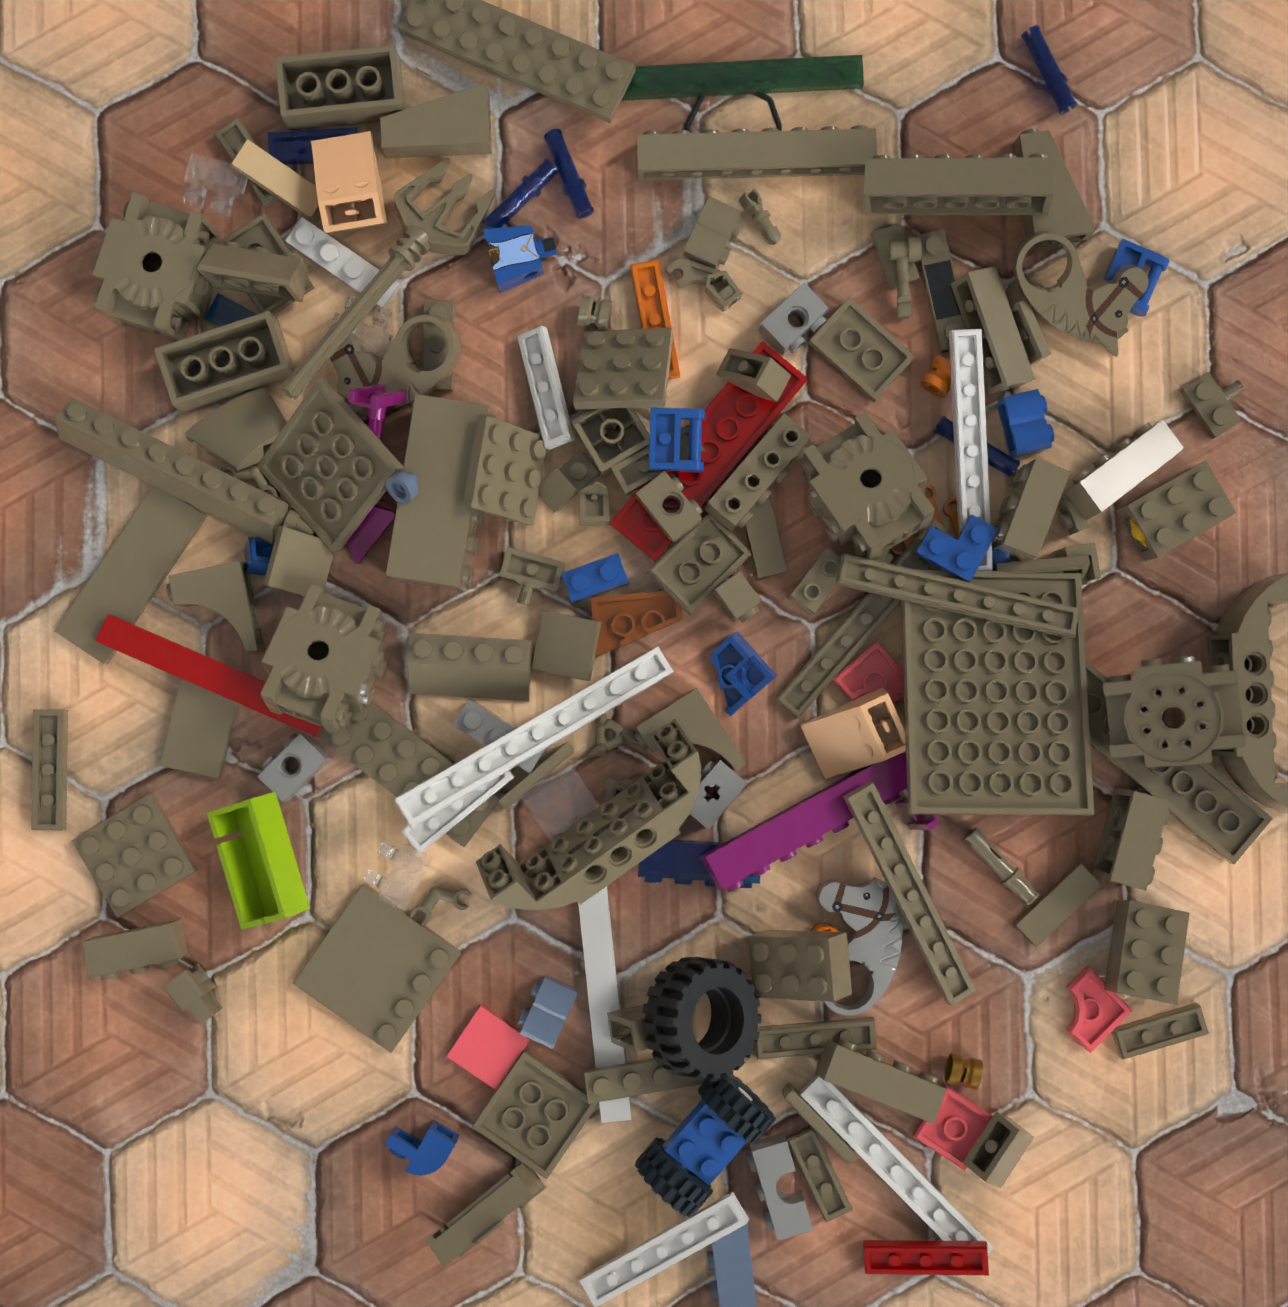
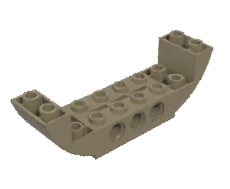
M1287 572L1261 580L1243 591L1230 604L1220 619L1215 634L1208 636L1209 667L1229 665V671L1237 670L1245 747L1213 750V755H1219L1227 773L1246 794L1264 806L1283 813H1288V783H1275L1278 776L1277 764L1274 762V749L1277 744V738L1272 725V718L1275 716V704L1271 700L1274 674L1270 670V657L1273 653V645L1269 639V626L1272 621V615L1268 605L1288 603Z
M673 719L650 736L665 761L655 766L650 772L630 784L626 789L580 820L565 833L556 837L551 843L531 855L526 861L519 864L501 844L478 859L476 864L490 899L503 906L521 910L552 909L575 902L582 904L681 833L679 828L688 817L697 798L701 780V765L699 753L677 720Z

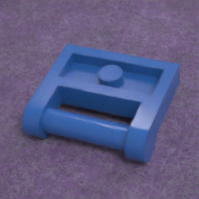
M1122 239L1115 250L1103 280H1111L1116 271L1124 265L1133 264L1142 269L1145 263L1149 264L1151 268L1148 273V288L1130 309L1132 314L1145 317L1150 307L1148 302L1161 272L1166 271L1170 261L1158 253Z
M651 407L649 470L686 471L693 473L704 471V462L701 461V438L705 410ZM681 420L690 421L689 460H680Z

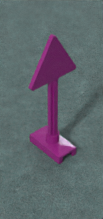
M383 384L349 390L348 403L367 407V427L380 440L382 420L385 419L386 407L406 403L407 391L401 389L385 393L386 385ZM375 505L352 534L347 543L356 564L363 561L395 519L396 511Z

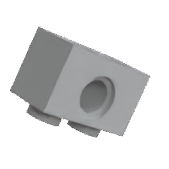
M804 282L760 323L758 331L782 356L788 350L794 353L805 342L803 336L810 330L815 333L827 321L825 316L829 308ZM797 316L802 320L803 325L801 327H793L789 324L788 318Z
M308 733L292 734L282 744L285 749L277 757L272 755L261 765L263 771L257 777L272 792H276L277 797L282 802L290 801L332 758ZM290 757L296 758L299 762V769L296 773L290 772L287 768V761Z

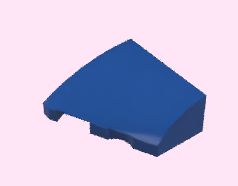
M738 631L729 635L710 653L713 666L719 674V687L724 690L728 704L726 710L730 716L736 713L777 676Z

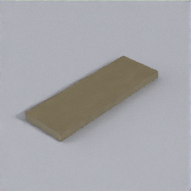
M152 486L55 629V632L101 663L108 664L116 650L95 641L107 615H113L135 625L207 516L187 502Z

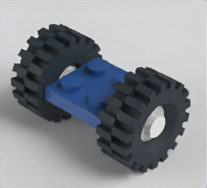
M733 1074L725 1079L720 1078L717 1081H704L698 1088V1093L701 1095L702 1100L666 1141L656 1137L635 1161V1166L638 1168L637 1171L644 1177V1181L651 1185L652 1190L659 1194L665 1203H669L674 1210H679L684 1216L691 1217L712 1194L713 1189H711L710 1184L747 1141H750L752 1144L756 1143L776 1119L772 1111L768 1109L769 1107L760 1100L757 1094H754L747 1085L742 1083Z

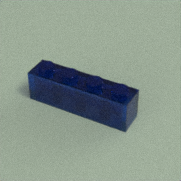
M672 839L639 863L638 877H644V882L662 883V878L674 879L675 884L691 885L692 880H704V885L715 886L700 855L724 842ZM751 874L742 879L744 884L738 888H752V883L760 884V876L754 877Z

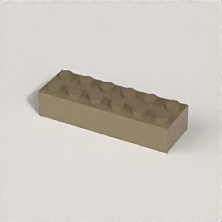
M940 154L934 158H922L919 155H906L903 158L876 155L873 159H865L863 191L866 215H1048L1053 195L1055 157H1048L1045 154H1032L1029 157L1001 154L997 158H984L980 154H970L965 158H953L947 154Z

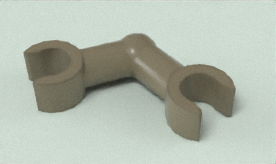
M230 466L220 469L223 472L231 471L233 477L241 481L252 479L259 490L265 493L272 491L273 495L280 499L279 491L269 485L257 466L238 471Z
M434 886L423 903L412 910L410 918L417 911H423L426 914V919L423 921L422 926L427 924L431 918V911L439 900L453 903L457 909L465 910L469 906L461 904L458 901V896L461 894L470 896L471 892L468 889H459L456 892Z

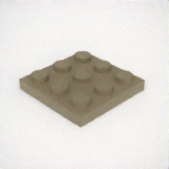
M672 328L584 331L573 398L575 409L665 407L673 343Z
M478 415L462 507L523 525H534L539 495L538 487L541 484L546 454L542 435L487 415Z
M154 793L148 794L71 840L116 918L123 916L198 871Z
M524 1049L473 1123L472 1128L547 1179L599 1102L588 1104L585 1090Z

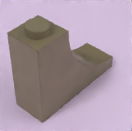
M235 561L168 576L170 584H167L166 587L167 594L175 606H203L212 609L225 617L233 625L243 642L245 652L265 651L250 574H246L244 562Z
M695 688L636 726L639 732L634 736L643 750L648 747L652 753L658 750L650 736L662 726L676 719L692 744L702 745L716 751L730 763L735 771L746 765L698 688Z

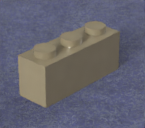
M181 919L96 936L82 942L89 978L100 976L101 981L119 977L120 971L129 969L131 974L150 970L149 965L160 963V968L179 964L178 959L188 954Z

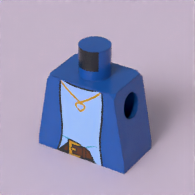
M532 226L483 230L500 293L544 274L541 258L557 255L554 238L549 237L536 241Z

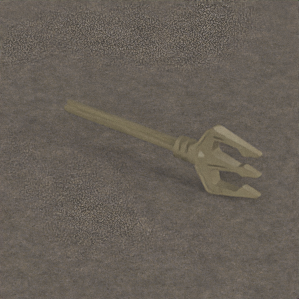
M445 158L399 189L394 194V207L404 230L403 238H398L396 241L397 245L391 246L388 251L390 259L281 386L280 389L286 393V396L296 400L401 273L405 270L412 271L415 268V262H420L422 259L421 255H425L428 251L439 254H467L495 197V190L491 189L475 201L477 213L463 231L457 233L445 228L444 225L456 202L465 197L472 181V174H468L454 183L451 192L426 211L419 210L413 201L429 183H441L450 165L449 158Z

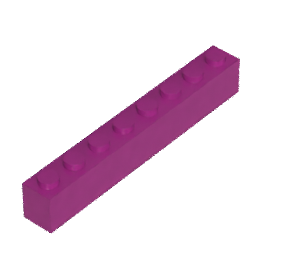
M906 751L888 760L852 772L700 855L716 888L721 890L727 889L728 892L735 890L744 884L742 879L751 874L754 877L760 876L771 869L769 864L779 859L781 862H785L796 856L797 852L795 850L803 845L809 848L823 841V834L831 830L833 833H837L849 826L848 821L854 817L843 796L868 781L874 783L885 805L898 800L901 797L899 792L907 789Z

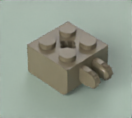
M634 408L582 409L584 414L571 421L573 430L602 478L612 472L611 467L649 447L650 435ZM613 429L614 432L618 430V438L611 440V438L607 439V430Z

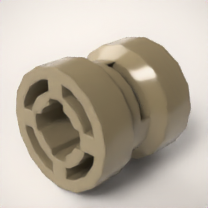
M583 295L580 302L577 324L585 327L591 324L596 325L598 329L607 330L611 316L612 301L606 299L595 301L592 297Z

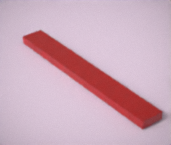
M107 615L95 640L100 644L315 737L319 736L322 729L321 726L283 712L279 715L269 711L260 695L265 686V681L113 615Z

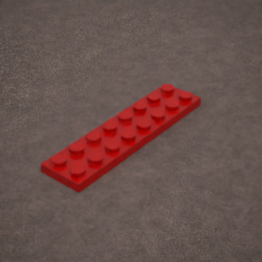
M764 341L758 345L753 353L771 357L791 375L778 402L757 397L727 382L705 409V420L702 421L701 444L705 450L701 454V461L704 462V471L698 473L669 471L667 473L669 477L674 474L682 483L684 489L681 492L687 500L693 498L701 508L808 380L805 375ZM642 486L613 518L610 525L656 563L672 542L636 498V493L644 487ZM667 499L662 505L663 509L668 513H675L680 509V505L675 499Z

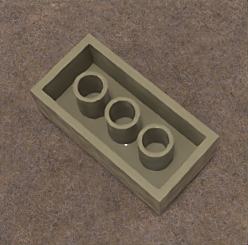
M395 45L275 57L280 114L289 131L380 121L381 117L406 109L401 60Z
M270 311L154 349L172 406L183 413L288 379L295 371L279 321Z

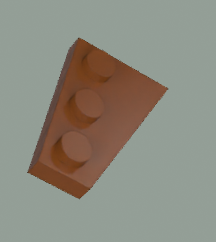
M665 591L591 597L592 619L602 622L596 657L683 620L682 608Z

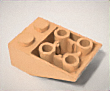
M371 131L311 141L317 200L324 233L331 234L389 224Z
M883 687L800 724L825 779L888 760L906 751L904 727L889 694Z

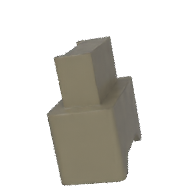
M199 963L189 970L186 969L163 987L182 1012L189 1008L200 1024L223 1008L211 993V990L216 987Z

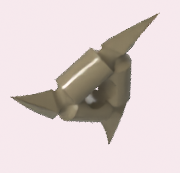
M605 713L595 720V724H597L595 726L597 746L584 758L608 754L607 751L615 749L623 744L624 741L639 744V742L628 728L625 729L624 726L612 719H607V714ZM607 729L614 730L616 734L615 738L611 741L606 740L604 737V732Z

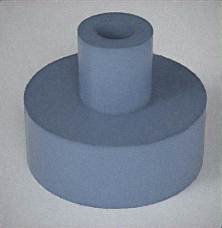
M397 471L387 479L386 488L394 500L401 504H408L418 495L417 483L419 479L412 472L408 474L403 471Z

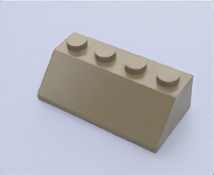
M409 633L407 667L410 694L529 701L533 641Z

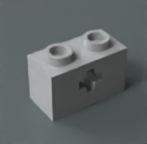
M720 759L715 763L710 760L701 770L703 778L700 780L697 798L689 813L708 830L748 784ZM716 784L718 786L716 792L719 794L718 797L704 798L707 794L704 788L707 785L713 787Z

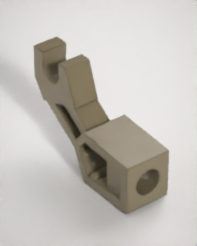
M688 258L676 259L665 268L668 276L672 275L675 271L682 273L683 277L676 281L678 288L694 283L705 285V293L723 312L741 299L742 292L726 270H717L690 261ZM722 281L726 288L718 293L714 286L710 284Z

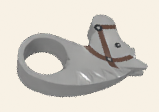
M873 877L872 881H866L860 885L826 880L818 886L816 900L827 911L838 912L842 920L851 927V932L847 936L849 961L865 963L864 966L867 967L869 983L865 994L853 1003L825 1002V1004L832 1011L840 1015L855 1016L870 1009L882 997L893 978L901 952L903 915L887 883L876 877Z

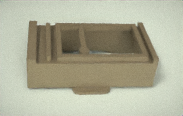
M522 1163L429 1237L426 1242L443 1267H445L458 1255H464L473 1246L480 1243L504 1223L502 1220L516 1208H522L546 1187L535 1171Z

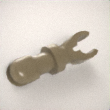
M755 189L749 194L745 192L739 198L741 206L749 214L753 215L752 221L755 225L760 226L766 242L770 245H775L780 241L781 233L777 226H773L768 210H763L761 196Z

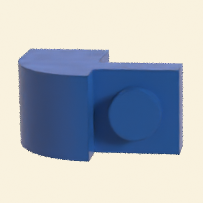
M433 1120L421 1141L395 1126L385 1146L390 1148L389 1151L394 1156L401 1159L406 1157L410 1160L405 1172L413 1175H427L443 1166L456 1145L459 1134Z

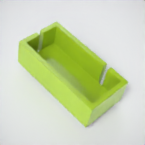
M276 792L207 812L214 839L238 831L241 832L242 837L216 845L241 930L286 919L310 909Z

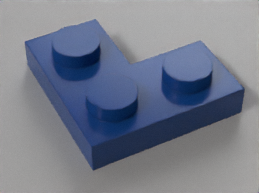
M974 515L969 516L957 540L930 526L914 554L962 581L971 582L999 529Z

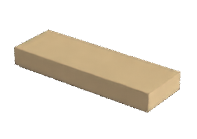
M248 139L231 163V167L310 220L318 208L316 186Z

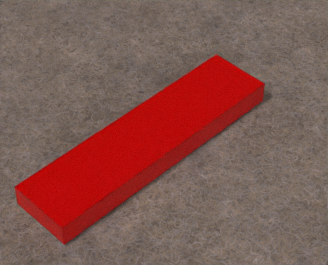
M863 1240L865 1274L989 1276L987 1241Z

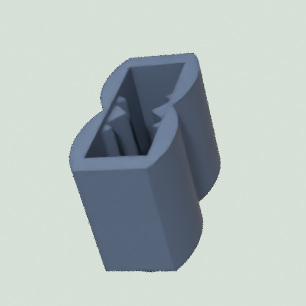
M548 975L545 976L543 981L537 979L530 994L531 997L535 998L531 1009L524 1008L518 1021V1025L523 1026L520 1034L553 1049L579 989Z

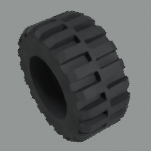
M684 957L678 962L673 961L666 966V972L660 971L654 979L656 984L650 986L646 994L649 998L647 1004L644 1003L642 1013H645V1021H642L643 1032H647L648 1037L645 1038L647 1047L650 1050H654L652 1057L670 1073L709 1082L717 1081L720 1078L725 1079L734 1073L733 1070L738 1071L745 1064V1057L749 1058L754 1050L752 1047L754 1041H758L760 1032H757L758 1023H761V1014L758 1013V1007L760 1006L759 997L753 993L756 989L751 980H747L746 973L741 968H736L731 962L703 957ZM706 993L711 1005V1022L707 1033L697 1043L693 1034L692 1018L697 1002Z

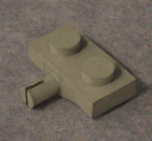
M1206 372L1180 389V392L1211 438L1214 439L1242 421L1233 409L1230 399L1243 392L1245 388L1241 386L1232 391L1242 384L1239 380H1236L1223 390L1216 384L1210 373Z
M507 547L499 576L515 580L522 585L517 603L523 604L524 600V605L529 606L533 589L544 588L558 592L562 579L561 573L564 572L566 563Z

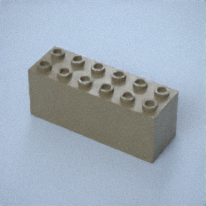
M415 394L403 472L408 474L412 472L417 475L419 479L417 483L419 492L408 504H401L399 502L397 504L386 576L396 581L465 592L467 585L472 586L475 569L471 568L472 556H477L479 548L476 528L477 526H482L484 513L462 506L478 415H487L495 418L489 405Z

